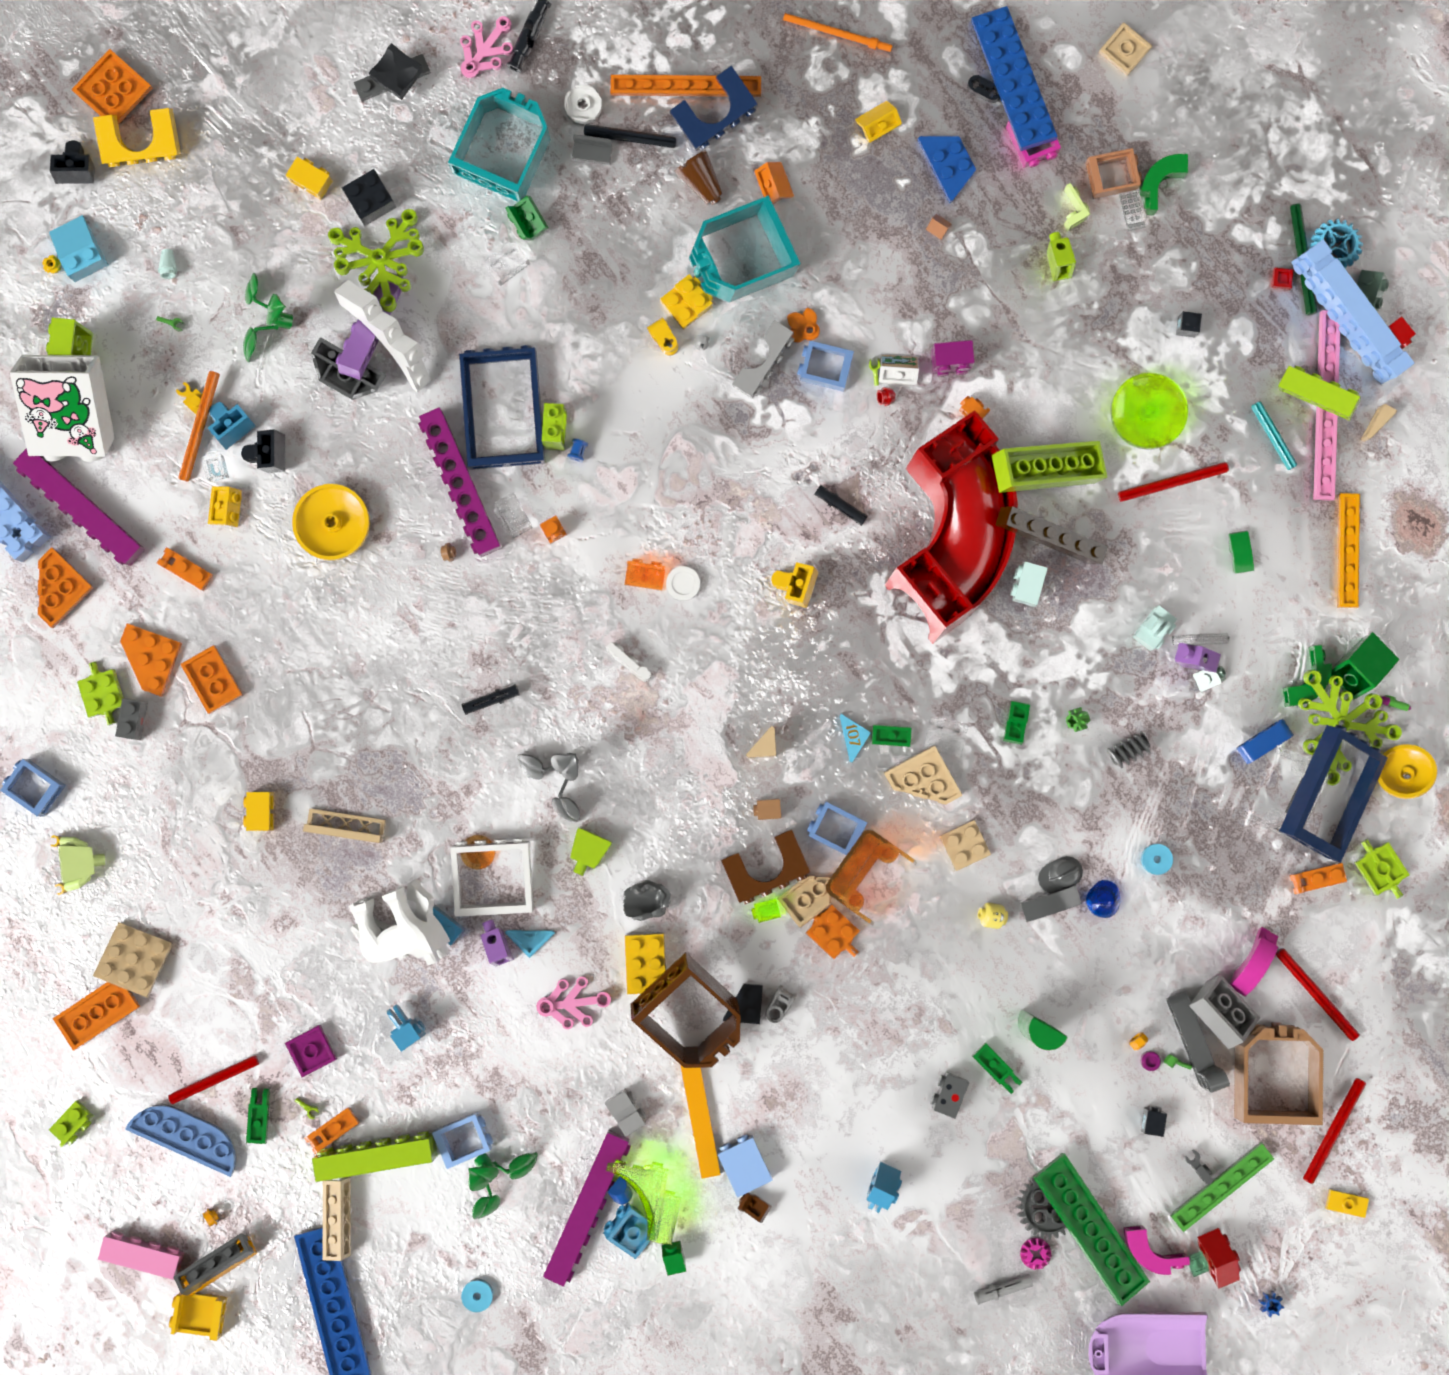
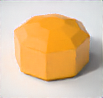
M1140 1032L1129 1041V1045L1133 1050H1139L1146 1045L1148 1038L1143 1032Z

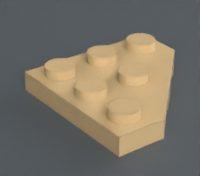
M935 745L884 771L892 789L899 792H906L913 796L934 800L945 805L963 796Z

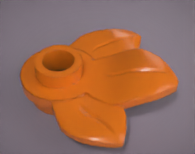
M807 307L803 314L797 312L788 314L787 320L791 327L790 330L794 333L792 338L795 339V343H800L805 339L812 341L819 336L820 328L816 323L817 315L812 309ZM813 328L812 333H807V330Z

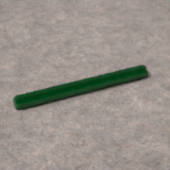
M1293 204L1290 207L1297 257H1299L1308 250L1302 205ZM1301 274L1305 311L1307 315H1314L1317 313L1315 294L1305 285L1306 278Z

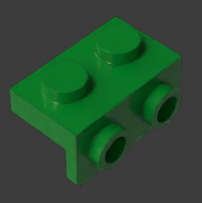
M526 195L514 206H507L505 208L508 213L507 217L514 223L518 236L523 240L533 241L549 228L531 196Z

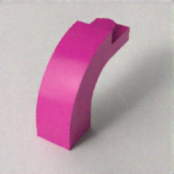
M1264 927L1258 930L1249 955L1242 965L1233 972L1230 985L1235 991L1245 997L1260 982L1278 949L1276 943L1279 936Z
M1143 1225L1123 1227L1128 1249L1134 1258L1149 1271L1161 1275H1171V1267L1173 1269L1185 1268L1184 1265H1190L1189 1256L1186 1253L1161 1255L1151 1251L1148 1244L1147 1229Z

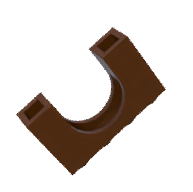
M792 829L774 837L783 858V867L780 874L773 880L763 882L752 878L748 874L739 852L721 860L739 903L743 902L746 905L755 901L754 897L761 894L764 897L773 893V888L779 886V889H783L789 886V881L797 879L798 882L808 878L807 874L810 873V870Z

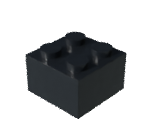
M375 169L342 187L364 226L397 208Z

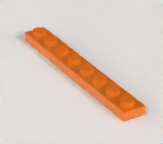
M611 75V96L728 97L717 82L716 75ZM739 76L753 97H761V76Z

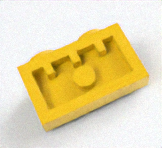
M212 486L208 524L238 527L242 490L233 487Z

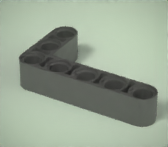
M1184 991L1166 998L1199 1085L1210 1093L1229 1087L1230 1083L1225 1071L1214 1063L1196 1014L1189 1006L1191 1002L1187 993Z

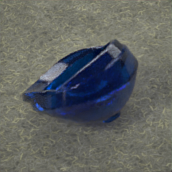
M1098 881L1089 890L1086 904L1094 916L1110 918L1118 911L1120 891L1118 886L1112 881Z

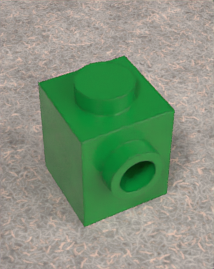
M681 1241L661 1245L667 1276L687 1272Z

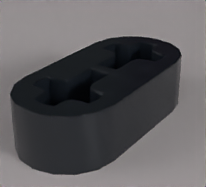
M979 75L970 77L967 89L971 94L989 103H996L1000 99L994 82ZM978 81L979 86L973 88V83ZM992 90H995L996 95H994L993 97L989 96L990 92H992Z

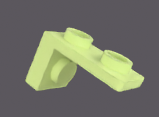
M1071 183L1066 185L1064 191L1077 212L1074 211L1066 217L1067 220L1064 223V227L1067 231L1086 221L1090 215L1088 205L1081 201L1078 189L1075 186L1073 187Z

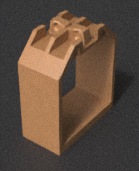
M1271 1022V1026L1256 1024L1245 1041L1235 1046L1234 1118L1243 1123L1323 1125V1049L1304 1029L1279 1022ZM1258 1040L1303 1041L1308 1046V1111L1248 1110V1050Z

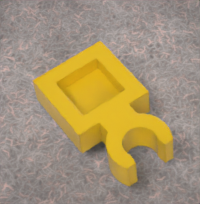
M183 382L182 384L186 386V391L181 392L176 389V393L181 397H186L183 403L197 414L202 393L197 389L192 392L191 386Z

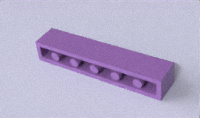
M389 282L391 295L394 296L397 303L402 291L398 285ZM381 283L373 292L379 304L380 299L383 297ZM383 310V312L391 316L392 312H386ZM359 319L353 323L351 335L345 339L344 350L342 354H338L336 364L338 365L339 373L361 380L379 339Z

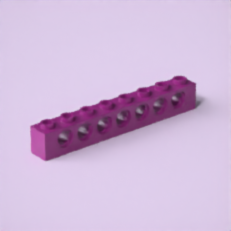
M438 407L420 415L421 422L418 425L422 433L426 432L428 439L425 441L429 450H433L436 455L433 457L437 468L441 467L443 474L440 476L444 485H449L451 490L448 492L449 497L458 506L455 510L459 519L464 520L465 526H463L466 536H471L473 543L470 545L474 554L478 553L480 557H484L502 549L443 411ZM434 428H441L440 434L432 435ZM441 445H448V450L445 453L439 452ZM449 462L456 463L453 470H447ZM457 479H462L463 485L459 488L454 487V482ZM465 496L471 498L468 505L461 503L462 498ZM471 514H478L476 522H469ZM479 531L486 532V536L482 540L476 538Z

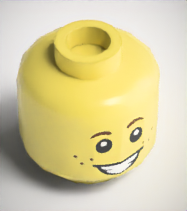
M987 902L982 908H979L978 919H980L984 927L1000 929L1007 923L1008 912L1001 904Z

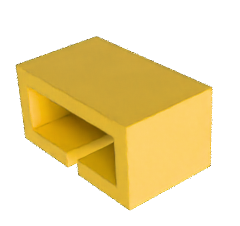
M296 157L285 176L291 183L303 190L306 188L308 193L322 200L333 182L329 176L330 173L322 167L319 169L314 167V163L305 157L304 159Z
M246 792L243 800L244 808H246L243 825L246 827V831H274V813H270V809H274V792Z

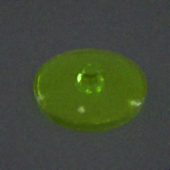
M1142 373L1126 380L1116 391L1111 402V421L1117 434L1129 445L1145 450L1159 449L1173 442L1183 431L1188 418V404L1183 391L1173 380L1157 373Z

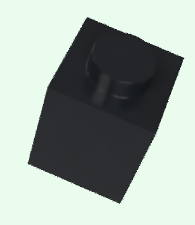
M1183 311L1178 316L1176 335L1195 338L1200 333L1202 314Z
M1150 1106V1109L1144 1108L1141 1132L1164 1137L1167 1113L1158 1106Z

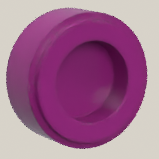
M1146 1051L1142 1054L1140 1063L1144 1069L1155 1071L1160 1067L1161 1059L1157 1053Z

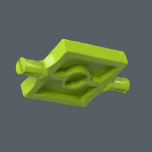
M91 662L88 665L92 674L85 679L77 681L87 716L92 718L98 715H105L107 726L113 725L115 721L112 713L121 708L122 698L124 699L116 671L111 669L99 672L97 662Z
M1368 839L1362 841L1361 844L1367 853L1354 863L1374 895L1378 896L1385 890H1391L1396 899L1400 898V896L1402 897L1404 894L1398 885L1404 878L1409 876V873L1390 843L1385 842L1381 846L1373 848Z

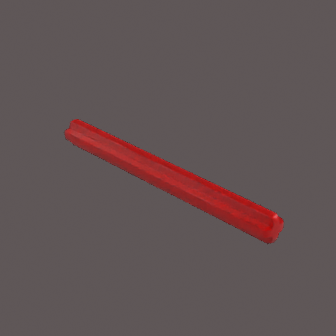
M1227 462L1219 463L1118 492V498L1120 502L1163 491L1227 473L1229 467Z
M1284 948L1276 952L1278 959L1351 1041L1356 1040L1360 1036L1357 1030Z
M1359 1078L1354 1080L1303 1176L1306 1182L1310 1184L1315 1182L1366 1086L1365 1081Z

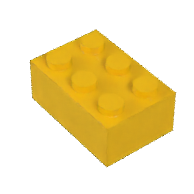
M664 933L625 935L627 994H641L666 971Z

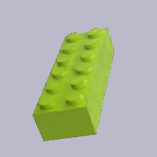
M1100 441L1004 448L992 455L999 493L1095 484L1108 478Z
M421 1131L411 1137L410 1134H403L393 1140L390 1137H385L375 1143H371V1140L362 1141L360 1145L356 1146L344 1144L333 1150V1147H326L317 1152V1155L312 1158L315 1182L432 1163L437 1158L438 1152L435 1139L429 1131Z

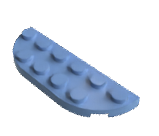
M157 1105L136 1114L125 1128V1130L224 1175L233 1176L236 1154L232 1141L221 1128L173 1106Z

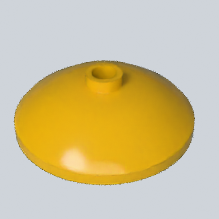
M1403 744L1392 747L1383 753L1388 758L1378 782L1388 794L1397 798L1412 799L1424 795L1435 784L1437 765L1432 755L1425 749L1416 745ZM1409 775L1410 778L1405 779L1404 776Z

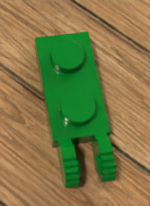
M984 1043L972 1055L999 1085L1002 1084L1010 1094L1014 1090L1004 1081L1009 1075L1019 1086L1023 1083L987 1043Z
M252 1088L250 1103L248 1104L246 1143H267L270 1106L268 1104L270 1090L264 1088L262 1094V1104L256 1103L258 1089Z

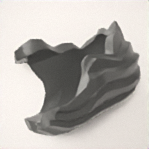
M644 880L632 885V887L624 891V914L638 921L661 917L670 905L671 893L662 884H657L650 880Z

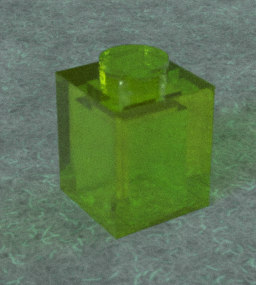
M776 898L754 903L755 908H751L753 919H758V923L781 917Z

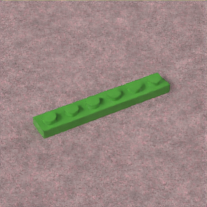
M1260 1142L1216 1177L1211 1184L1206 1185L1170 1214V1216L1183 1232L1186 1231L1274 1160L1273 1156Z

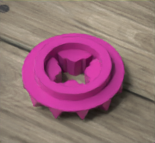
M1041 1238L1028 1239L1021 1247V1260L1027 1267L1033 1270L1043 1269L1049 1264L1052 1257L1051 1248ZM1030 1249L1034 1251H1038L1039 1249V1254L1041 1255L1042 1259L1038 1257L1032 1259L1033 1254L1031 1253Z

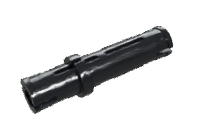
M822 485L814 493L815 496L826 502L827 506L837 509L860 526L863 525L868 517L838 497L837 493H832Z
M514 684L501 690L496 689L491 694L462 703L461 705L465 715L497 703L502 704L505 700L519 696L520 693L517 685ZM508 693L507 695H504V696H501V697H499V698L493 699L494 697H497V696H500V695H502V694ZM489 700L488 702H485V703H482V704H480V705L474 706L475 704H478V703H480V702Z

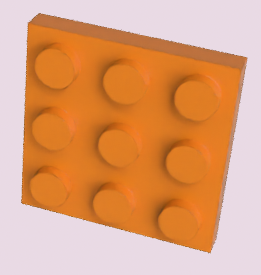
M109 49L71 90L99 116L117 115L119 125L153 88Z

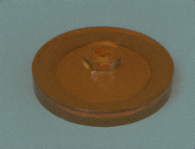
M473 835L465 840L467 844H475L476 840H486V843H493L483 835ZM495 851L463 852L460 855L466 866L479 870L488 867L493 862Z

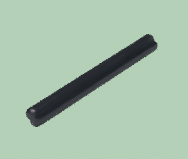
M585 124L583 130L585 136L675 148L676 137L589 124Z

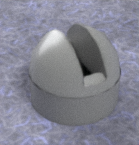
M695 336V347L700 350V346H702V350L707 349L710 337Z

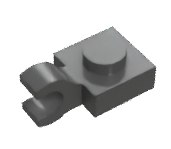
M1193 1149L1192 1152L1195 1154V1158L1190 1160L1187 1156H1184V1159L1191 1165L1202 1181L1209 1185L1214 1181L1210 1176L1213 1173L1206 1164L1203 1166L1200 1164V1154Z

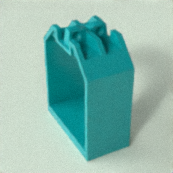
M502 87L477 97L448 164L454 175L519 202L526 196L551 139L538 102L531 99L526 102L525 95L518 93L516 98L511 96L512 91ZM495 109H501L515 117L542 127V131L518 184L464 161L485 113Z
M769 195L703 221L689 256L692 267L696 266L693 271L695 277H703L704 282L701 283L704 292L729 303L794 277L801 264ZM757 215L781 268L737 286L722 281L702 237Z

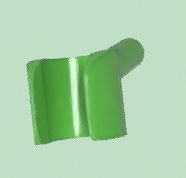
M160 316L156 318L157 321L171 325L178 332L183 331L176 327L177 323L185 324L179 318L173 320Z
M1171 1054L1163 1061L1171 1068H1174L1177 1064L1189 1070L1192 1069V1065L1182 1062Z

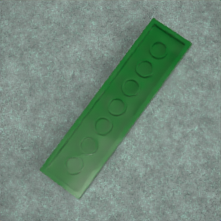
M1065 1153L1058 1155L1033 1176L1118 1305L1123 1306L1150 1283V1280Z

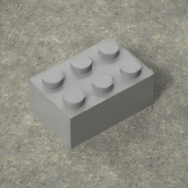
M1222 975L1207 981L1189 1004L1190 1008L1228 1049L1243 1043L1260 1020L1258 1014Z

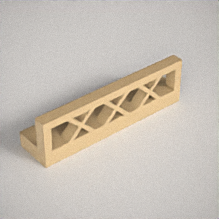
M309 808L307 824H304L303 832L383 843L386 820ZM314 813L321 814L325 821L320 825L312 824ZM334 817H340L344 824L339 828H334L330 820ZM354 819L359 820L363 825L358 831H353L349 826V823ZM373 822L381 823L379 834H372L368 826Z
M351 1177L323 1181V1260L342 1261L351 1256Z

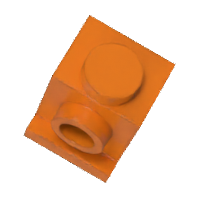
M967 396L960 403L962 406L959 411L964 416L975 410L983 419L990 412L989 408L986 410L983 408L984 404L978 398L974 399Z
M556 515L539 524L550 544L567 535Z

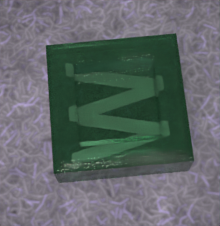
M1201 1251L1189 1256L1190 1265L1188 1266L1193 1277L1209 1271L1208 1262Z

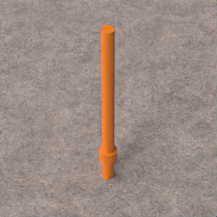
M785 13L783 17L784 21L869 46L868 48L876 50L877 48L887 52L892 50V44L879 41L875 37L868 38Z

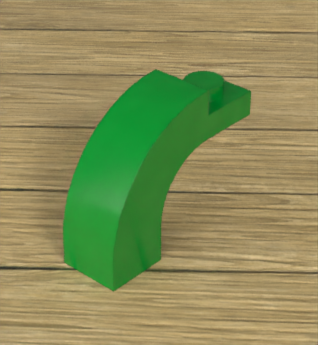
M1188 154L1166 156L1150 168L1139 190V197H1145L1143 206L1146 209L1147 215H1155L1158 210V186L1162 181L1172 178H1185L1188 173Z
M1322 645L1309 647L1311 670L1318 671L1321 674L1320 684L1325 690L1331 677L1332 663L1324 664L1326 654L1325 650L1322 649ZM1310 674V676H1309V678H1308L1309 681L1312 680V678H1313V675H1312V674ZM1306 683L1300 686L1283 688L1285 707L1298 706V702L1302 698L1313 701L1319 697L1313 687Z

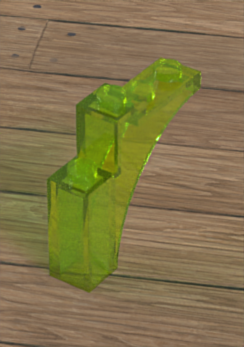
M621 1160L608 1163L606 1171L625 1180L635 1190L643 1204L647 1219L646 1240L663 1245H672L682 1197L675 1196L676 1192L665 1190L670 1169L663 1168L664 1164L652 1162V1164L644 1165V1167L639 1165H633V1167L626 1166L627 1162Z

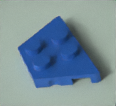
M920 136L917 141L948 202L952 203L976 172V168L959 136Z

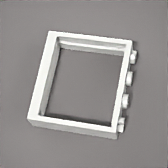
M514 838L513 842H506L505 839H495L494 843H486V840H476L475 844H467V841L455 842V845L450 847L455 917L533 912L530 841H525V838ZM523 850L526 902L461 906L458 853Z

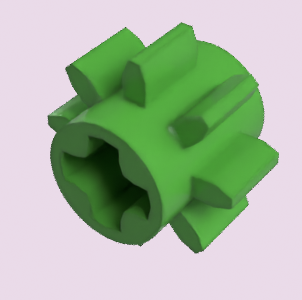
M1081 707L1068 711L1069 715L1066 718L1068 728L1074 729V732L1088 728L1087 724L1090 722L1088 712L1082 711Z

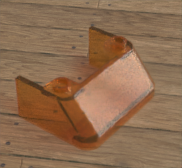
M866 830L861 834L827 882L826 891L834 899L873 926L875 922L859 912L864 905L863 895L856 890L877 859L889 864L893 863L900 855L913 865H916L917 862L875 831Z

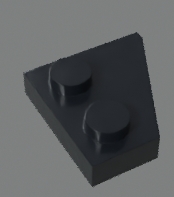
M743 983L736 996L741 1015L740 1023L760 1024L763 985ZM729 1010L724 1015L723 1021H726L733 1015Z

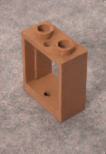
M1133 148L1091 156L1085 162L1093 199L1137 191L1142 183V174L1137 169L1138 156L1134 154ZM1126 160L1131 184L1103 189L1098 165Z

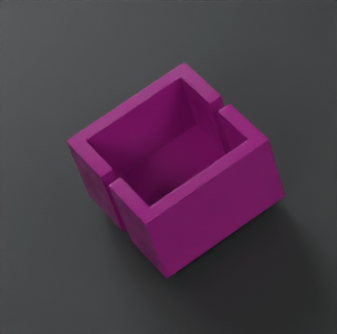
M972 340L934 343L930 352L932 375L937 374L938 377L948 376L949 373L955 372L956 375L968 374V371L972 369L975 363Z

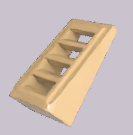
M1387 404L1378 407L1361 440L1365 442L1371 439L1396 414L1397 410Z

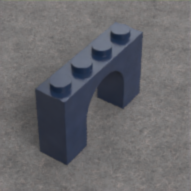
M732 65L716 76L717 82L730 101V110L722 121L714 124L701 121L694 114L686 100H683L670 110L671 116L696 151L698 149L703 151L710 145L709 141L714 138L718 140L726 134L725 130L731 126L733 129L741 123L740 119L745 115L750 117L757 111L755 109L758 107L757 102Z

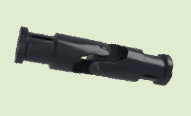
M535 0L536 4L533 11H530L512 50L513 55L506 64L510 70L521 73V67L525 59L529 57L544 24L546 12L552 5L548 0Z

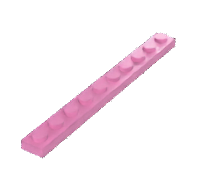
M1322 310L1319 314L1318 375L1322 376V380L1328 383L1334 381L1339 384L1340 325L1329 318L1328 311ZM1316 407L1313 500L1333 501L1335 500L1338 416L1319 407Z

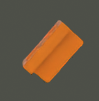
M766 162L754 171L763 196L769 195L772 204L781 199L794 197L781 162Z

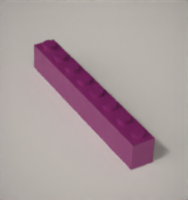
M26 448L13 462L17 467L16 471L21 476L30 478V484L37 490L41 488L45 492L44 496L53 503L55 501L59 504L58 509L65 515L69 513L73 517L72 522L80 528L83 526L87 530L86 534L91 539L99 540L101 542L99 546L108 553L111 551L115 555L114 559L122 566L123 564L131 566L146 550L54 466L44 460L42 456H28Z
M608 1130L543 1278L563 1287L566 1281L570 1283L574 1275V1271H572L574 1263L578 1265L583 1255L580 1253L582 1245L587 1246L591 1235H588L590 1228H595L599 1217H596L599 1209L603 1210L607 1201L604 1196L615 1183V1181H612L615 1173L619 1174L622 1168L621 1158L623 1155L627 1156L631 1145H628L630 1139Z

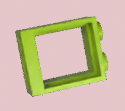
M544 403L542 443L546 450L565 451L567 426L564 404Z

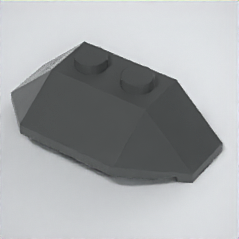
M319 338L311 352V357L318 380L351 400L378 391L387 376L385 373L369 364L361 380L339 373L336 359L339 353L342 354L343 350L327 340Z

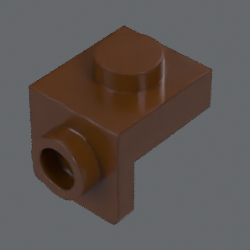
M748 1192L740 1198V1205L737 1209L747 1213L759 1223H763L772 1206L755 1193Z

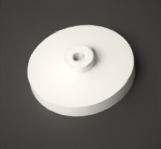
M677 567L667 576V591L676 600H690L699 592L700 578L696 571L690 567Z

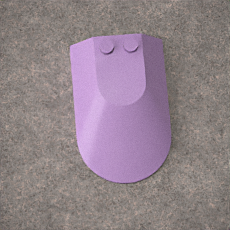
M1138 1312L1112 1315L1102 1321L1091 1336L1088 1347L1091 1368L1095 1375H1207L1205 1326L1208 1314L1207 1312Z

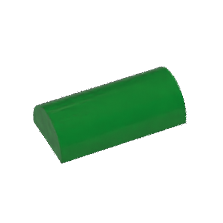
M1020 1011L1018 1016L1019 1030L1024 1037L1043 1050H1055L1066 1042L1067 1035L1027 1011Z

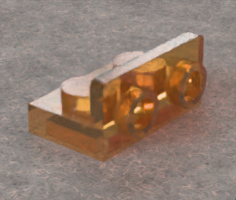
M632 558V561H627L624 585L662 591L666 568L662 566L661 562L651 561V564H646L641 559Z

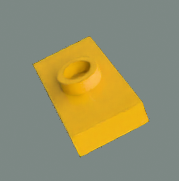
M1329 1189L1325 1208L1365 1218L1369 1198Z

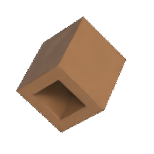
M780 799L757 801V805H753L754 816H758V820L781 819Z

